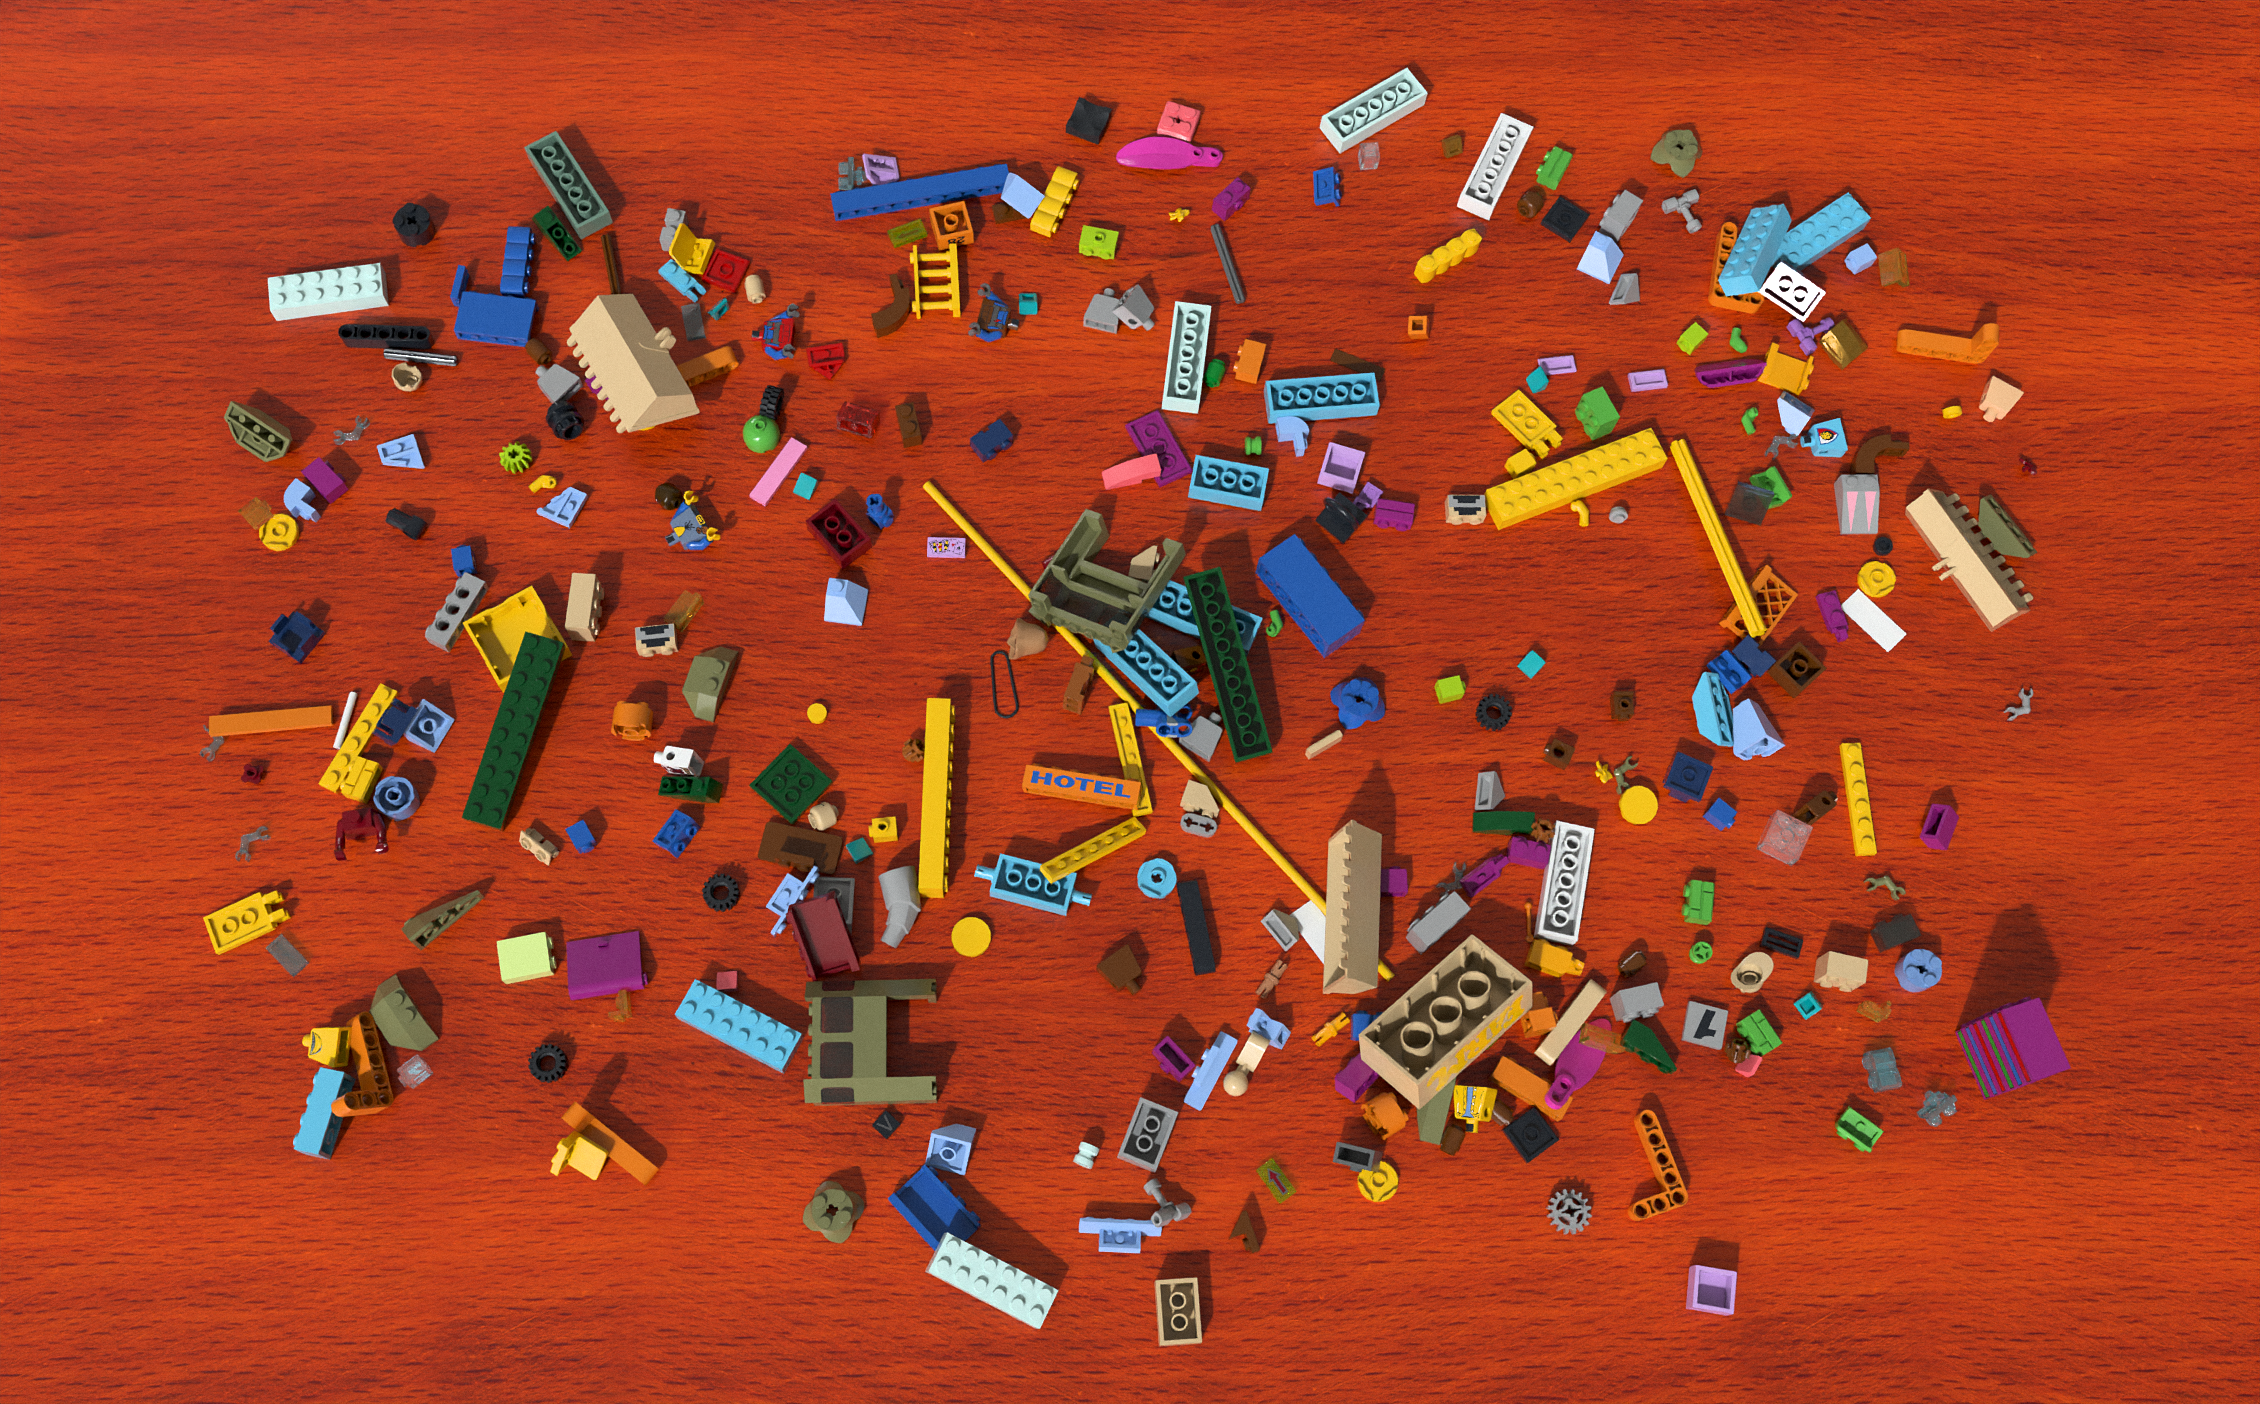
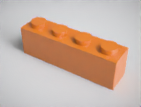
M1502 1056L1495 1065L1488 1080L1529 1105L1535 1106L1536 1109L1557 1122L1560 1121L1573 1098L1570 1096L1560 1109L1550 1108L1545 1102V1094L1552 1085V1082L1544 1077L1539 1078L1534 1075L1535 1072L1528 1067L1519 1066L1512 1057Z

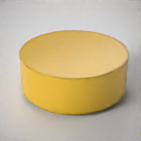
M1961 406L1943 409V417L1949 419L1960 416L1962 414Z
M816 703L808 708L807 715L812 723L820 724L826 720L827 711L822 704Z

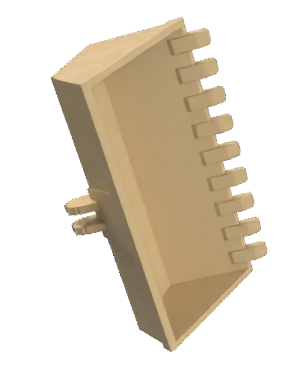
M633 294L598 295L575 324L569 328L572 335L567 340L568 346L572 347L576 343L578 344L573 351V355L579 357L584 354V357L579 361L580 367L585 368L590 365L589 369L585 372L586 378L591 379L596 375L595 380L591 383L592 388L596 390L601 386L603 387L597 394L598 399L604 400L607 397L609 398L603 407L605 411L615 408V411L610 415L612 422L621 419V422L616 427L618 433H623L626 429L630 433L700 413L691 390L669 353V350L676 342V338L671 335V330L667 327L662 328L659 333L655 332Z
M1927 489L1923 492V495L1906 507L1905 515L1939 560V563L1932 567L1933 570L1936 571L1944 567L1947 571L1939 576L1941 581L1949 576L1953 579L1991 632L2021 614L2029 612L2030 609L2026 603L2033 600V596L2027 593L2020 597L2017 593L2019 589L2024 587V584L2020 580L2011 584L2008 578L2015 574L2013 569L2008 568L2002 572L1998 567L2006 561L2005 558L2000 555L1992 559L1989 553L1995 550L1993 543L1984 547L1980 541L1986 537L1981 531L1974 534L1971 528L1978 524L1976 519L1972 518L1965 522L1961 517L1969 512L1968 508L1962 506L1956 510L1953 506V503L1960 499L1959 496L1955 493L1947 497L1943 491Z
M1350 820L1328 840L1323 994H1357L1377 988L1382 834L1360 825L1354 820Z

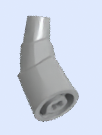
M915 866L893 869L879 876L885 906L889 911L886 922L887 927L881 941L894 948H897L904 936L909 934L918 912L921 911Z

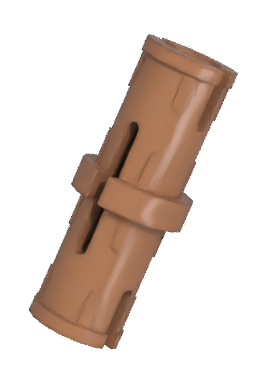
M1277 960L1271 971L1265 974L1264 981L1255 991L1258 996L1262 993L1260 997L1263 999L1267 998L1274 985H1278L1279 978L1288 968L1285 963L1280 967L1282 964L1281 960Z

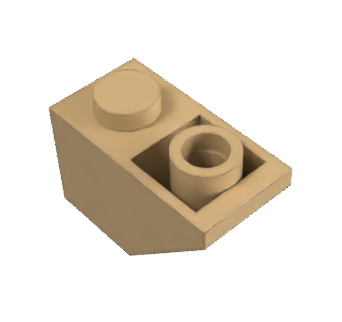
M1153 545L1131 560L1128 577L1148 583L1156 571L1153 570L1154 564H1158L1160 553H1156L1157 546Z
M1188 780L1180 806L1185 811L1192 813L1196 811L1202 813L1203 817L1217 819L1219 808L1208 787Z

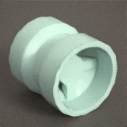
M1081 1142L1079 1145L1080 1152L1075 1155L1073 1162L1092 1169L1094 1164L1093 1157L1097 1156L1099 1149L1088 1143Z

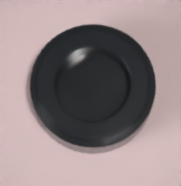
M1879 537L1873 543V551L1879 556H1886L1893 549V543L1887 537Z

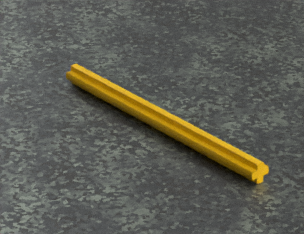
M1685 439L1676 440L1671 443L1670 449L1752 638L1765 634L1767 628Z

